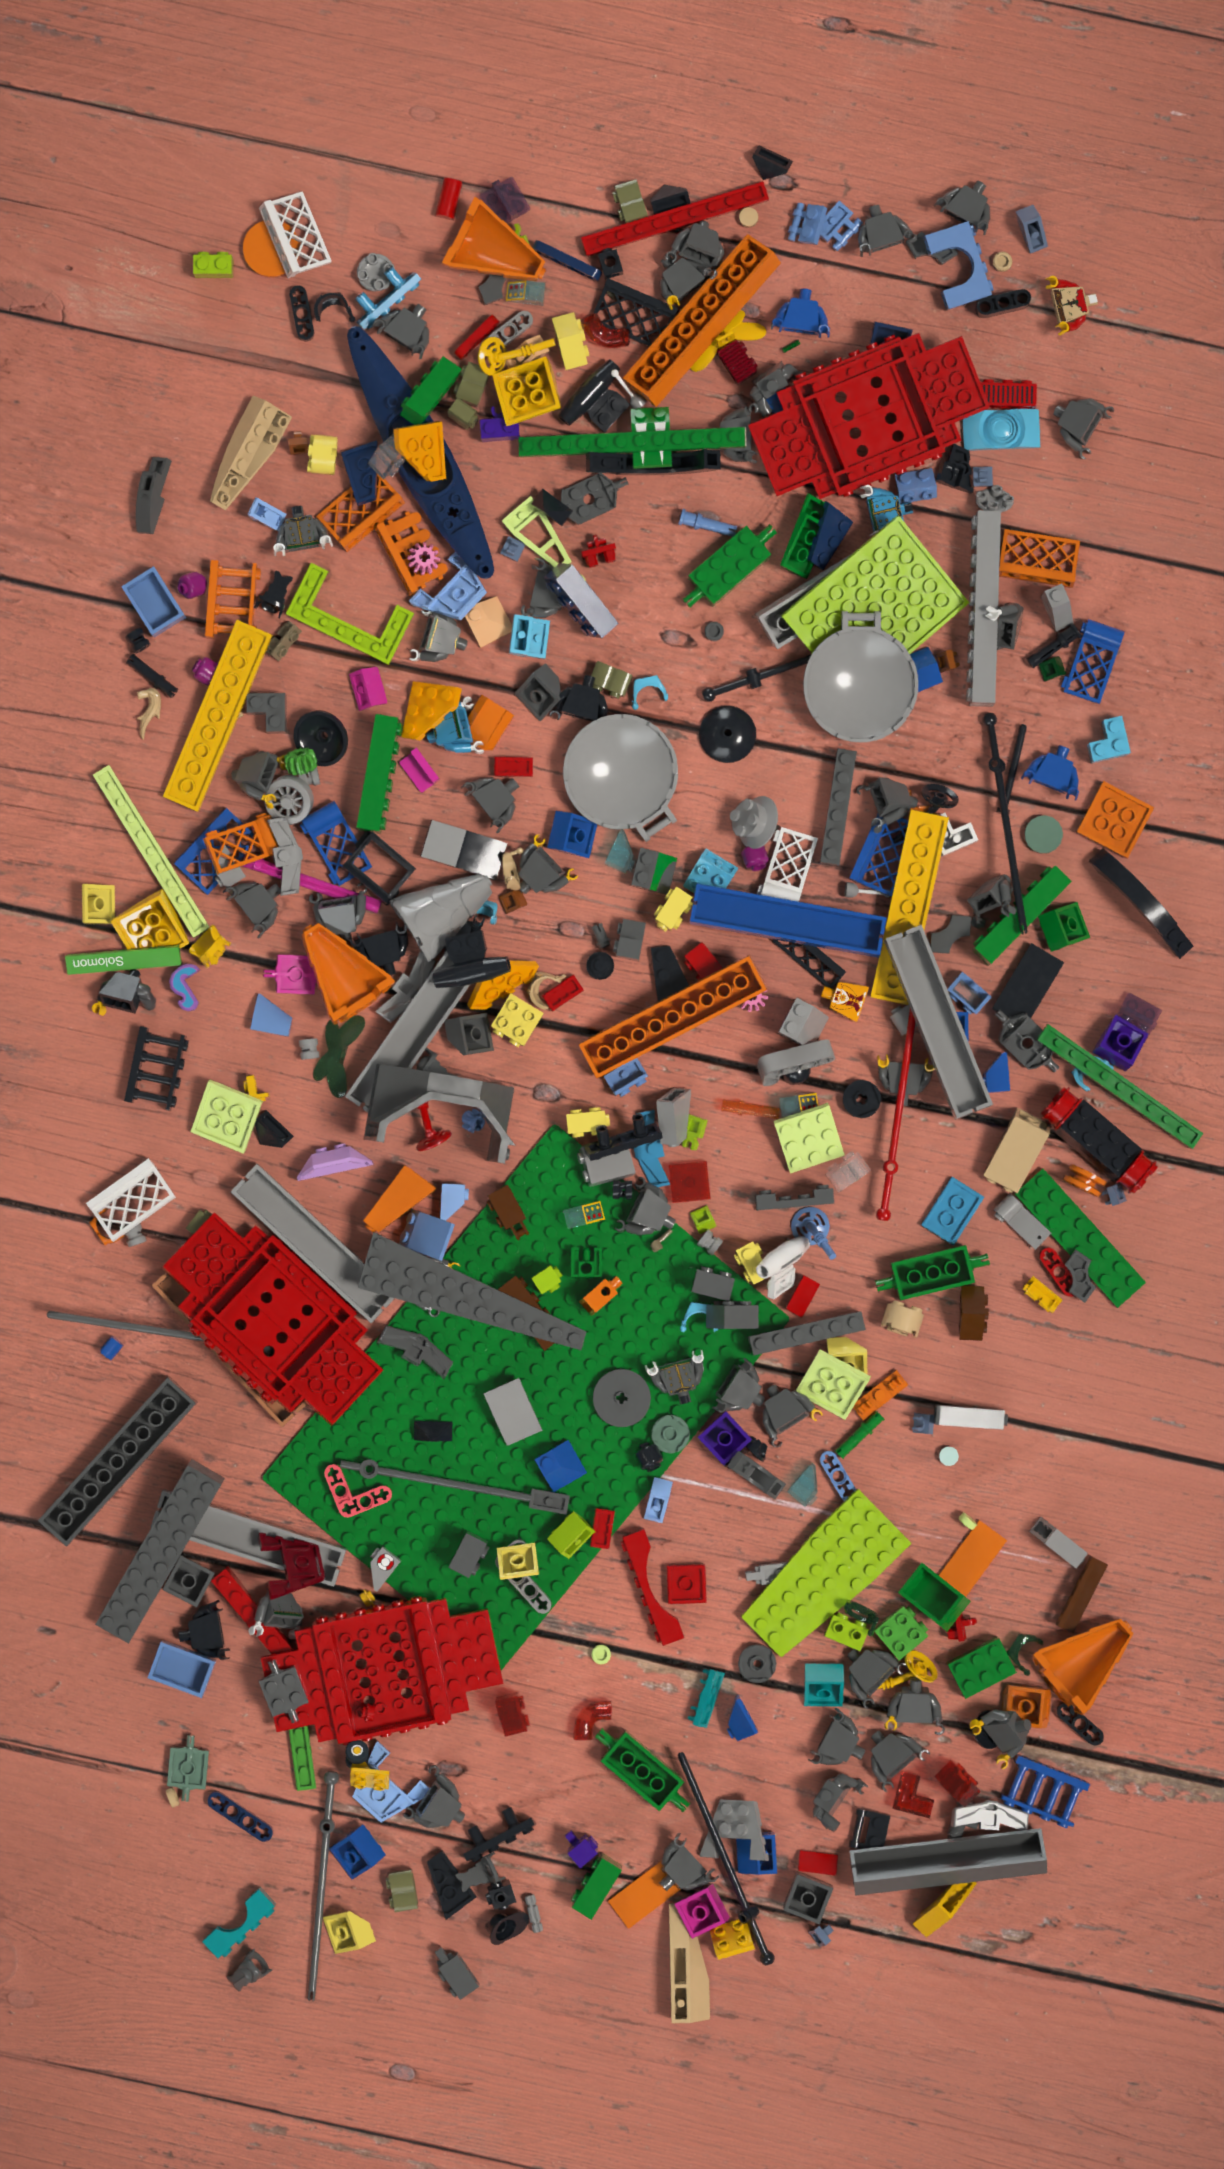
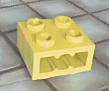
M678 887L674 890H669L665 896L667 902L664 906L660 904L654 913V916H656L655 921L657 922L656 926L665 932L667 930L672 931L673 928L677 930L683 921L681 918L684 912L687 914L693 906V902H691L692 896Z
M510 993L491 1025L494 1028L492 1032L500 1037L506 1035L511 1038L509 1042L518 1048L520 1044L525 1046L544 1013Z
M600 1107L589 1108V1112L582 1113L581 1109L570 1110V1114L566 1115L568 1134H572L573 1138L584 1137V1133L591 1132L592 1136L597 1135L596 1127L600 1125L610 1126L609 1114L605 1115V1111H601Z
M752 1241L736 1249L737 1254L734 1257L739 1266H744L746 1271L743 1274L747 1282H752L754 1285L764 1280L756 1272V1267L762 1261L760 1255L763 1254L759 1244H754Z

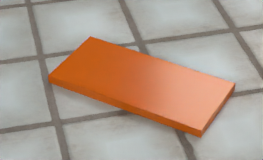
M980 1520L939 1574L942 1579L965 1597L1007 1542L1005 1538Z
M661 1861L608 1900L628 1929L681 1890L675 1884L668 1891H665L660 1886L659 1882L666 1876L661 1870Z

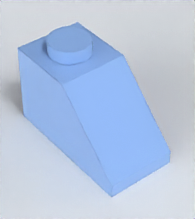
M442 1184L440 1219L447 1221L465 1204V1200H469V1189H465L466 1185Z
M654 1477L644 1519L663 1523L672 1481Z

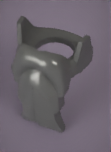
M428 1048L425 1049L429 1056H425L420 1060L416 1068L417 1070L458 1077L448 1073L446 1068L440 1065V1062L436 1059L438 1054Z
M495 1852L482 1857L481 1861L476 1863L473 1868L467 1869V1872L455 1875L462 1884V1892H465L470 1886H477L481 1883L495 1884L506 1878L504 1876L498 1877L494 1864L491 1861V1856Z
M252 1949L246 1954L243 1962L234 1974L228 1975L227 1979L240 1992L243 1986L263 1978L272 1969H269L264 1958L255 1952V1949ZM251 1959H257L262 1966L261 1971L255 1967Z

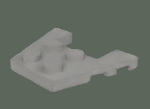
M720 1799L713 1818L720 1838L750 1839V1860L769 1861L764 1847L766 1844L765 1837H762L760 1827L762 1823L758 1803L756 1801ZM708 1831L700 1857L719 1858L717 1848Z

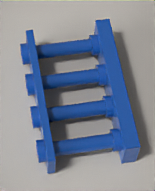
M1016 1754L1014 1761L1018 1764V1771L1009 1794L1001 1793L1000 1797L1004 1800L1003 1803L1014 1807V1805L1021 1806V1810L1029 1814L1036 1812L1040 1814L1039 1818L1050 1821V1819L1058 1821L1057 1825L1061 1827H1074L1075 1823L1069 1820L1079 1792L1082 1793V1790L1088 1791L1090 1783ZM1030 1768L1036 1771V1778L1025 1803L1015 1799L1025 1772ZM1046 1776L1054 1778V1785L1043 1810L1033 1806L1043 1779ZM1064 1783L1072 1785V1792L1061 1817L1051 1813L1061 1786Z

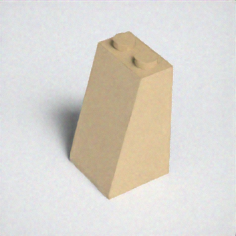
M1017 1107L984 1171L983 1176L986 1177V1180L993 1184L997 1182L1003 1185V1188L1008 1192L1013 1193L1014 1191L1018 1193L1050 1134L1051 1124Z

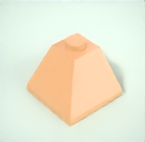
M497 596L477 603L465 616L480 648L512 631V624Z

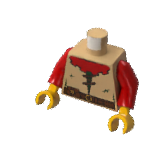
M1055 276L1045 278V280L1050 281V285H1047L1046 289L1054 288L1050 294L1058 323L1055 328L1059 327L1062 330L1058 335L1061 336L1066 332L1077 330L1086 321V316L1089 314L1088 307L1098 304L1096 294L1085 296L1083 287H1079L1076 283L1057 279Z

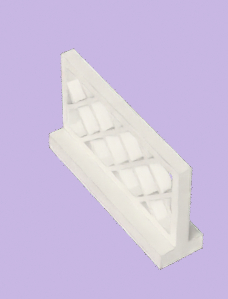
M303 191L262 203L259 210L287 278L332 262ZM294 199H300L301 209L291 205ZM280 204L286 207L284 215L276 211L275 205ZM289 209L298 213L296 221L286 217ZM301 215L308 218V227L298 223ZM284 221L294 225L291 233L284 230L282 226ZM296 227L306 231L303 239L293 234ZM308 233L316 237L315 245L305 240ZM291 238L301 242L298 250L291 247ZM303 244L313 249L310 256L300 252ZM315 251L322 253L325 260L318 261L314 259ZM298 256L308 260L306 266L299 267L297 262Z
M148 1158L86 1204L114 1242L172 1201L176 1196L157 1170L155 1164ZM155 1173L158 1177L156 1185L147 1184L148 1177ZM135 1186L142 1187L140 1196L131 1195L132 1189ZM146 1187L155 1188L153 1198L144 1197ZM159 1189L168 1192L169 1196L165 1199H157ZM120 1197L127 1198L125 1208L116 1207L117 1199ZM130 1198L139 1200L137 1210L128 1208ZM143 1200L152 1201L151 1209L148 1211L141 1210ZM105 1208L111 1209L109 1219L102 1218L99 1212ZM115 1210L124 1211L122 1221L113 1220ZM127 1212L137 1213L136 1219L132 1222H126ZM112 1223L121 1224L120 1231L113 1235L110 1231Z

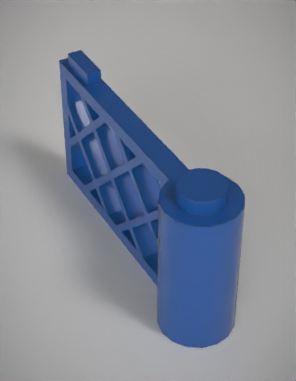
M1088 619L1087 622L1083 621L1080 633H1083L1069 677H1064L1061 687L1064 688L1063 692L1100 704L1125 631ZM1085 642L1092 644L1095 653L1085 657L1082 651ZM1105 649L1112 651L1111 660L1104 663L1099 652ZM1080 654L1083 656L1081 660H1079ZM1097 654L1101 665L1091 669L1087 658ZM1085 660L1089 671L1079 675L1076 669L1077 663ZM1103 666L1106 672L1105 678L1097 681L1093 671ZM1091 672L1095 683L1085 687L1081 676ZM1078 678L1083 689L1077 692L1069 690L1071 681ZM1097 685L1100 691L1098 698L1090 697L1086 689Z
M332 801L306 816L300 826L305 834H310L329 867L331 873L328 875L333 884L338 883L340 886L354 878L351 873H348V877L340 880L337 875L338 866H342V864H339L342 853L352 854L343 851L345 841L349 840L356 844L357 839L336 802ZM343 823L346 828L344 837L333 834L335 826ZM331 828H333L331 833H327V832H326V831L330 830ZM347 833H349L352 839L346 838ZM321 834L330 835L328 847L320 845L316 837ZM333 836L344 839L341 850L330 847ZM322 847L327 849L326 854L324 853ZM329 849L340 852L337 863L328 860ZM364 851L360 853L361 856L358 855V857L363 858L367 866L360 869L364 872L370 869L372 865ZM331 864L337 865L336 870H334Z

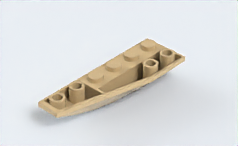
M252 396L227 446L215 480L210 502L223 510L230 506L275 451L292 416L266 400Z
M669 1903L672 2023H693L709 2020V1978L698 1937L691 1938L675 1903Z

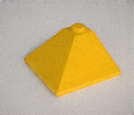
M546 356L492 375L506 426L561 408L552 365Z
M163 889L146 897L111 920L112 925L127 949L179 945L182 948L189 944L176 911Z

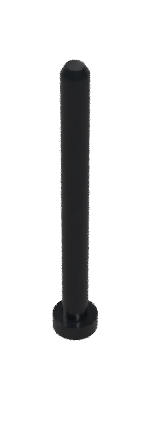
M1024 724L1019 726L1005 785L1007 806L1009 805L1027 726ZM997 807L996 812L1001 814L1000 807Z

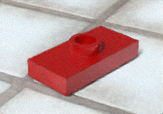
M495 757L494 776L533 777V757Z
M573 974L543 994L542 997L553 1012L583 992L584 989Z
M596 1508L593 1524L595 1532L592 1534L590 1547L609 1549L615 1511Z

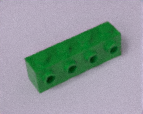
M444 356L439 362L435 360L429 369L431 372L429 374L425 373L420 380L421 385H416L410 393L412 396L410 398L406 397L401 404L403 410L400 415L414 425L423 424L455 383L462 370Z

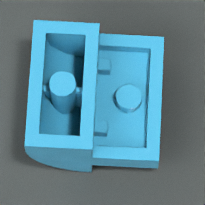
M514 614L509 654L545 659L550 621Z

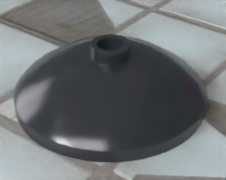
M721 706L710 711L703 719L699 729L700 744L705 753L712 759L722 763H734L745 758L753 749L756 741V727L752 718L744 710L735 706ZM725 730H730L732 732L731 736H726L724 734Z
M315 710L306 713L297 721L294 728V743L297 749H313L317 759V766H330L337 763L345 755L348 748V735L344 725L336 716L326 711Z

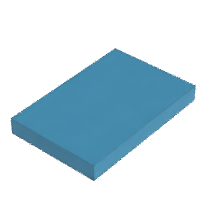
M951 1177L921 1225L954 1246L981 1204L984 1196Z

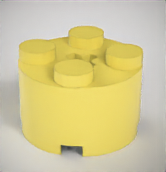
M325 435L310 436L307 472L327 475L335 474L337 437Z

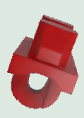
M962 1612L955 1621L956 1627L950 1628L947 1631L948 1639H958L959 1642L965 1641L967 1639L965 1626L975 1625L977 1619H964Z

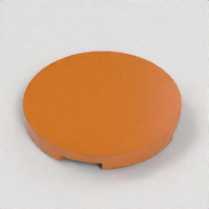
M261 221L255 224L247 232L243 242V254L247 264L255 273L269 278L283 276L286 273L265 222ZM283 222L284 230L291 233L292 228ZM291 238L290 245L298 250L300 242Z

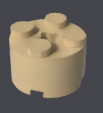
M893 1301L886 1306L881 1327L887 1326L888 1331L904 1336L912 1333V1337L917 1338L924 1317L922 1314L923 1310L913 1306L906 1308L904 1303Z

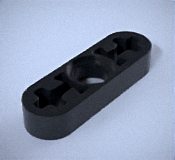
M294 286L290 290L289 295L296 331L299 339L307 342L312 340L315 334L308 296L304 287ZM297 290L300 293H304L301 296V302H306V305L299 304L296 307L294 306V304H298L297 297H293ZM301 308L306 309L308 312L307 316L303 319L297 317V311ZM310 321V323H306V327L311 332L308 333V337H305L304 334H300V332H303V325H298V323Z
M1064 1702L1058 1705L1056 1712L1059 1718L1088 1743L1097 1746L1103 1742L1104 1734L1084 1715L1078 1714L1074 1716L1075 1712L1073 1709L1075 1707L1069 1706L1070 1709L1068 1711L1074 1716L1071 1723H1069L1068 1720L1071 1718L1066 1714L1064 1716L1061 1715V1708H1067L1068 1706ZM1079 1718L1084 1719L1086 1722L1083 1729L1075 1727V1721ZM1089 1725L1092 1726L1090 1730L1093 1733L1099 1732L1098 1741L1095 1739L1091 1741V1735L1086 1732Z

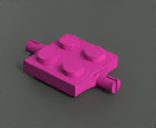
M277 955L275 970H263V973H271L263 974L264 978L272 977L275 979L276 993L315 994L316 978L307 956Z

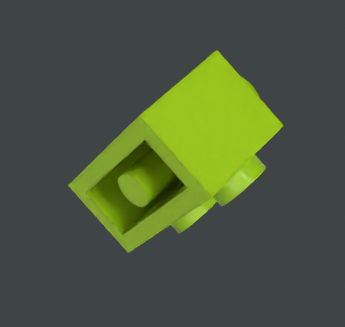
M198 252V255H193L194 277L233 278L232 255H229L228 252H217V255H209V252Z
M550 1265L531 1279L541 1294L548 1290L552 1293L561 1287L559 1283L561 1282L560 1277L563 1275L557 1266L553 1268Z
M573 1511L558 1528L552 1531L547 1539L563 1556L570 1559L591 1537L595 1530L583 1517Z
M840 1612L837 1615L833 1614L824 1636L861 1651L869 1629L866 1628L867 1624L856 1620L854 1623L848 1620L849 1616Z

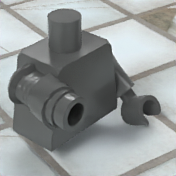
M780 361L751 381L754 387L750 391V396L758 405V412L763 417L772 412L766 399L786 387L790 383L791 378L795 380V375L803 371L799 372L791 364L784 365Z
M838 1774L828 1779L813 1801V1817L819 1819L826 1829L835 1832L840 1822L833 1817V1814L849 1790L854 1788L859 1794H864L861 1789L864 1786L868 1788V1785L861 1779L856 1780L845 1774Z

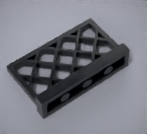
M607 278L590 321L647 346H651L652 343L648 335L657 331L661 334V330L665 329L675 318L679 308L672 306L673 309L670 310L667 303ZM607 290L615 293L617 299L616 302L609 305L606 304L604 299ZM618 295L624 297V299L619 300ZM629 299L633 302L635 309L625 313L621 302ZM619 304L622 314L612 318L608 307ZM647 307L650 309L652 317L642 320L638 310ZM606 309L610 319L604 322L597 320L598 312ZM653 310L659 312V314L654 315ZM636 311L640 322L629 325L626 315ZM660 315L670 317L668 324L660 328L656 317ZM624 316L627 327L623 329L616 328L613 320ZM654 318L657 329L647 333L643 322ZM641 324L645 334L636 337L633 335L631 327ZM629 329L630 334L625 332L624 330ZM646 336L648 341L643 340L641 338Z

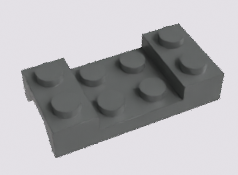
M829 1185L816 1186V1190H812L813 1198H810V1194L798 1195V1199L791 1200V1196L779 1197V1201H776L775 1193L771 1194V1190L759 1191V1195H755L756 1211L834 1204L833 1188H829Z

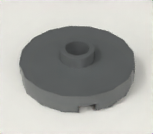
M759 1644L750 1645L745 1648L740 1654L738 1661L742 1676L753 1683H761L770 1679L776 1670L777 1664L773 1652L768 1647ZM755 1660H759L761 1662V1665L759 1667L754 1666L753 1663Z

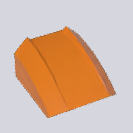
M481 695L468 716L473 739L472 744L476 741H481L484 745H478V748L481 750H493L513 720L514 715L489 698Z
M1007 1685L1003 1691L1001 1710L1015 1711L1022 1720L1028 1719L1033 1728H1047L1052 1697L1051 1691L1044 1688Z

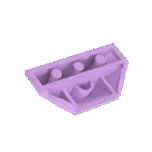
M345 1143L335 1145L334 1150L327 1151V1147L315 1150V1154H311L298 1174L297 1180L301 1181L374 1165V1163L354 1148L346 1147Z

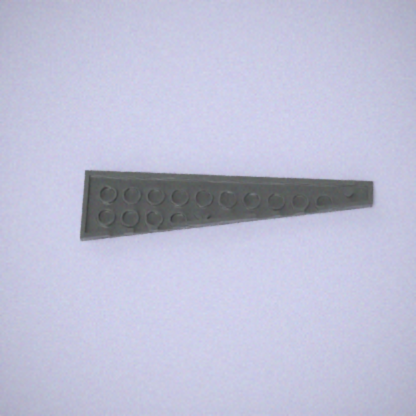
M373 1232L358 1288L578 1350L582 1349L586 1335L585 1330Z

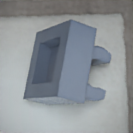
M973 467V487H992V467Z
M508 536L500 554L518 562L526 545Z
M1121 1183L1107 1187V1190L1102 1192V1195L1108 1194L1110 1200L1105 1202V1205L1112 1204V1206L1127 1201Z
M914 1413L913 1432L933 1434L934 1415Z
M825 1925L822 1928L815 1926L808 1932L818 1946L822 1947L831 1942L828 1935L834 1930L830 1925Z

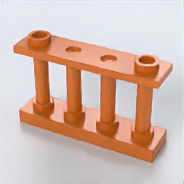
M211 560L205 637L207 639H214L215 634L231 633L234 626L215 623L216 615L219 614L248 615V624L257 628L254 625V606L257 580L261 578V569L258 568L257 563H253L252 570L223 568L218 560ZM222 575L251 577V589L221 587V585H218L219 577H222ZM221 594L250 596L249 608L220 606V604H217V596H221Z

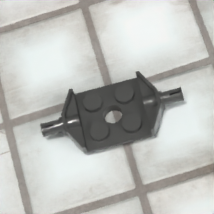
M598 473L567 489H562L561 502L573 510L568 519L580 525L616 508L617 491L629 485L626 477L613 482L604 474ZM592 495L595 501L593 504L587 505L583 501L584 497Z
M999 1009L998 1013L994 1014L1002 1022V1028L998 1037L999 1042L1028 1070L1047 1065L1053 1072L1059 1069V1066L1051 1058L1053 1052L1036 1040L1042 1029L1026 1012L1007 1017ZM1025 1038L1033 1040V1044L1030 1047L1022 1045V1041Z

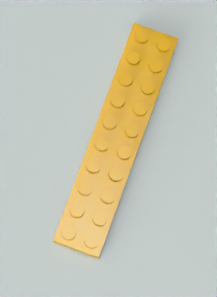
M236 620L163 797L199 812L246 701L247 694L251 689L272 639V634Z
M911 809L881 953L872 987V998L908 1005L884 940L901 932L903 937H905V931L920 925L925 930L949 817Z

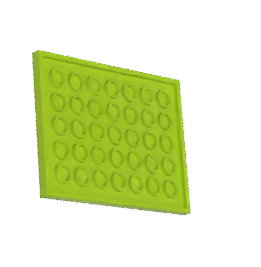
M897 515L786 610L781 617L808 650L813 653L818 645L827 637L841 630L842 611H848V613H874V611H880L881 630L900 641L908 653L911 654L968 605L969 601L901 517ZM848 621V626L874 627V621Z

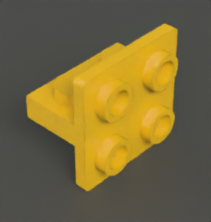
M739 1919L721 1924L710 1930L718 1960L755 1949L748 1923L743 1924Z

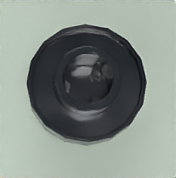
M596 952L587 960V972L594 979H607L614 971V961L607 953Z

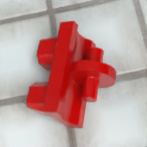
M593 535L594 541L587 542L588 548L594 546L596 548L581 552L588 568L599 566L596 557L604 554L606 564L616 561L615 543L599 546L606 544V539H598L597 535Z

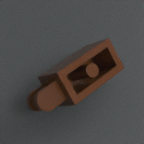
M509 1185L488 1195L489 1200L486 1202L491 1211L495 1210L498 1217H496V1220L501 1228H511L517 1240H520V1237L525 1234L529 1235L523 1223L526 1216ZM520 1222L522 1228L515 1230L513 1226Z

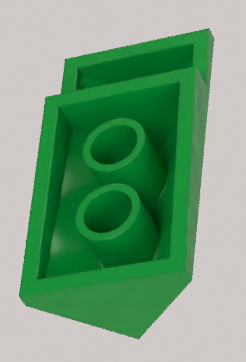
M807 493L780 564L781 568L805 579L808 578L814 565L807 558L813 538L817 536L820 527L818 525L819 519L823 517L825 508H823L825 502Z

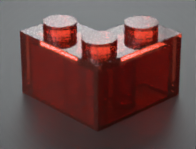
M519 1692L496 1697L495 1704L505 1737L526 1732L528 1730L527 1726H530L528 1714L524 1715L523 1709L526 1707L524 1697L519 1696Z
M950 1760L934 1776L947 1792L964 1807L981 1792L977 1787L979 1783L960 1763L956 1765Z

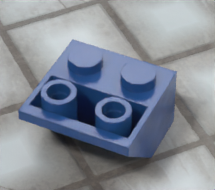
M774 1832L762 1833V1837H765L766 1844L764 1847L769 1861L750 1860L751 1840L736 1839L738 1873L755 1875L777 1874Z

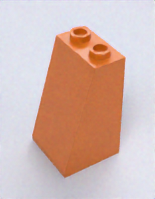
M404 1165L363 1220L366 1223L365 1227L371 1232H382L435 1192L437 1188L407 1165Z

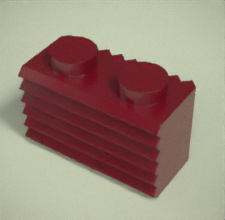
M735 339L719 349L717 355L738 386L757 373L756 367L758 365L753 357L749 358L747 356V348L742 341L738 342Z

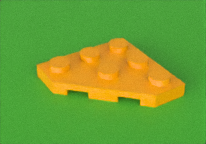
M442 421L394 429L395 449L426 481L433 482L446 479Z
M413 681L401 737L421 741L426 736L425 734L431 728L437 727L450 711L453 712L458 708L462 688Z
M509 960L511 972L488 981L476 983L467 1003L470 1009L487 1010L493 1006L492 1002L500 997L502 999L506 998L510 993L515 992L516 987L523 983L525 985L530 983L539 967L537 962Z

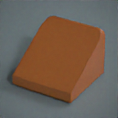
M520 889L512 890L499 896L506 914L527 906L526 899Z

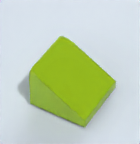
M707 1205L690 1213L699 1234L716 1227V1223Z

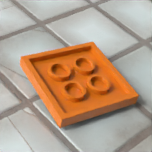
M1103 781L1077 833L1128 859L1155 807Z

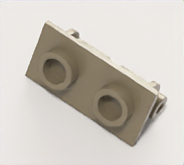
M290 621L284 623L277 632L281 639L279 640L274 637L269 643L266 652L277 661H280L287 654L293 642L299 638V634L302 631Z

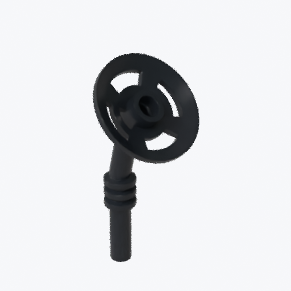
M927 784L921 791L923 798L932 804L926 811L927 813L934 814L939 808H953L957 806L959 801L956 793L943 785ZM946 795H948L952 799V801H948ZM902 832L892 839L894 844L904 840Z

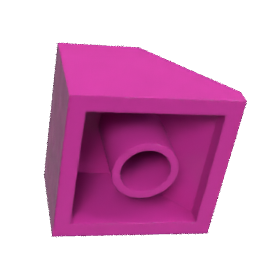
M713 1883L675 1903L692 1939L730 1919Z

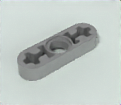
M528 311L519 312L487 338H500L497 334L501 333L502 338L506 340L504 345L507 346L532 326L533 317ZM521 316L525 318L528 316V324L522 323L519 325L521 330L518 331L517 326L513 322L516 321V324L521 322ZM512 327L515 333L513 336L507 337L504 334V329Z

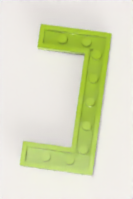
M311 563L286 615L389 665L414 613L396 605L379 639L312 606L329 571Z

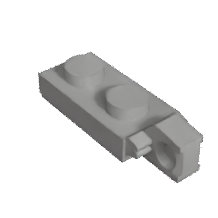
M788 1562L754 1566L755 1570L745 1572L746 1581L756 1580V1584H770Z

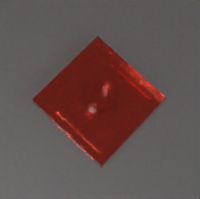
M707 1161L669 1165L672 1203L711 1199Z

